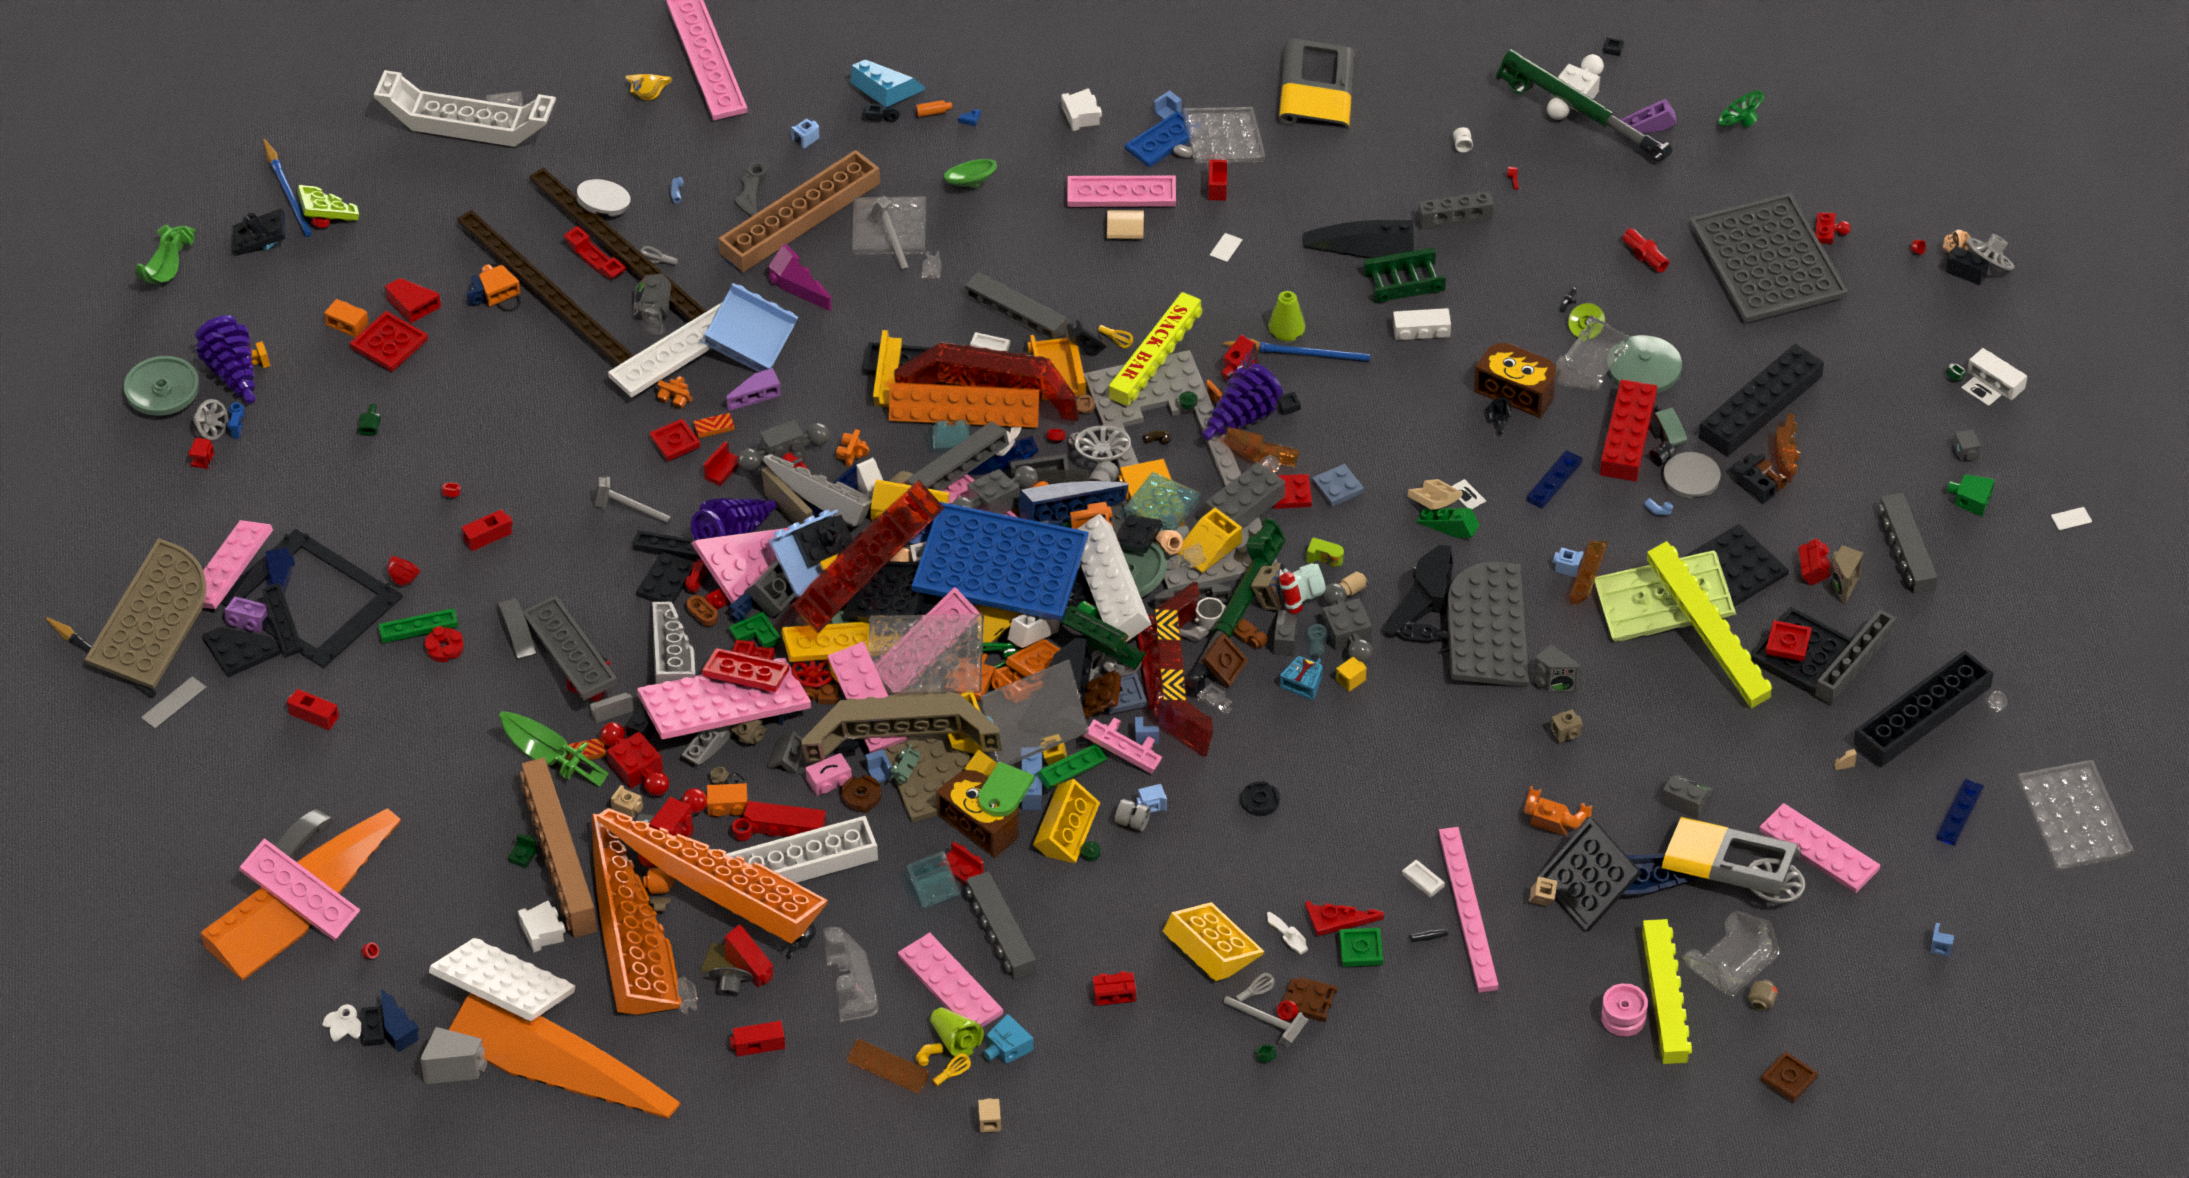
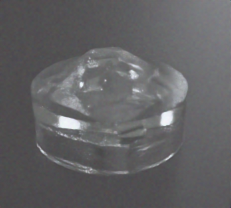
M1994 691L1988 696L1987 704L1990 709L1999 712L2007 706L2008 700L2004 693Z

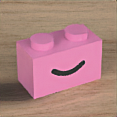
M841 753L805 768L806 780L816 796L843 786L852 777L851 768Z

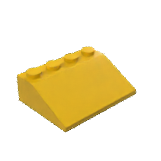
M1212 902L1172 912L1163 929V932L1169 939L1178 945L1185 954L1195 961L1196 965L1201 967L1215 981L1229 978L1264 953V950Z

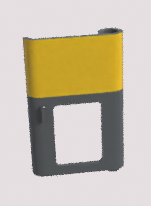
M1289 39L1286 41L1279 111L1280 123L1290 126L1296 123L1297 117L1340 123L1349 129L1355 52L1352 48L1300 39ZM1303 49L1338 54L1335 84L1307 81L1301 78ZM1288 116H1291L1293 118L1292 120L1287 121Z
M1681 817L1664 856L1662 868L1780 895L1792 863L1795 862V859L1799 860L1801 848H1798V843ZM1729 846L1780 857L1783 860L1779 871L1772 873L1725 862L1724 858Z

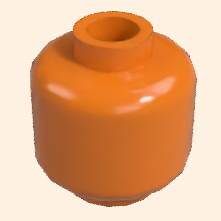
M660 868L649 869L647 876L643 877L644 888H648L651 894L668 893L674 885L673 877Z

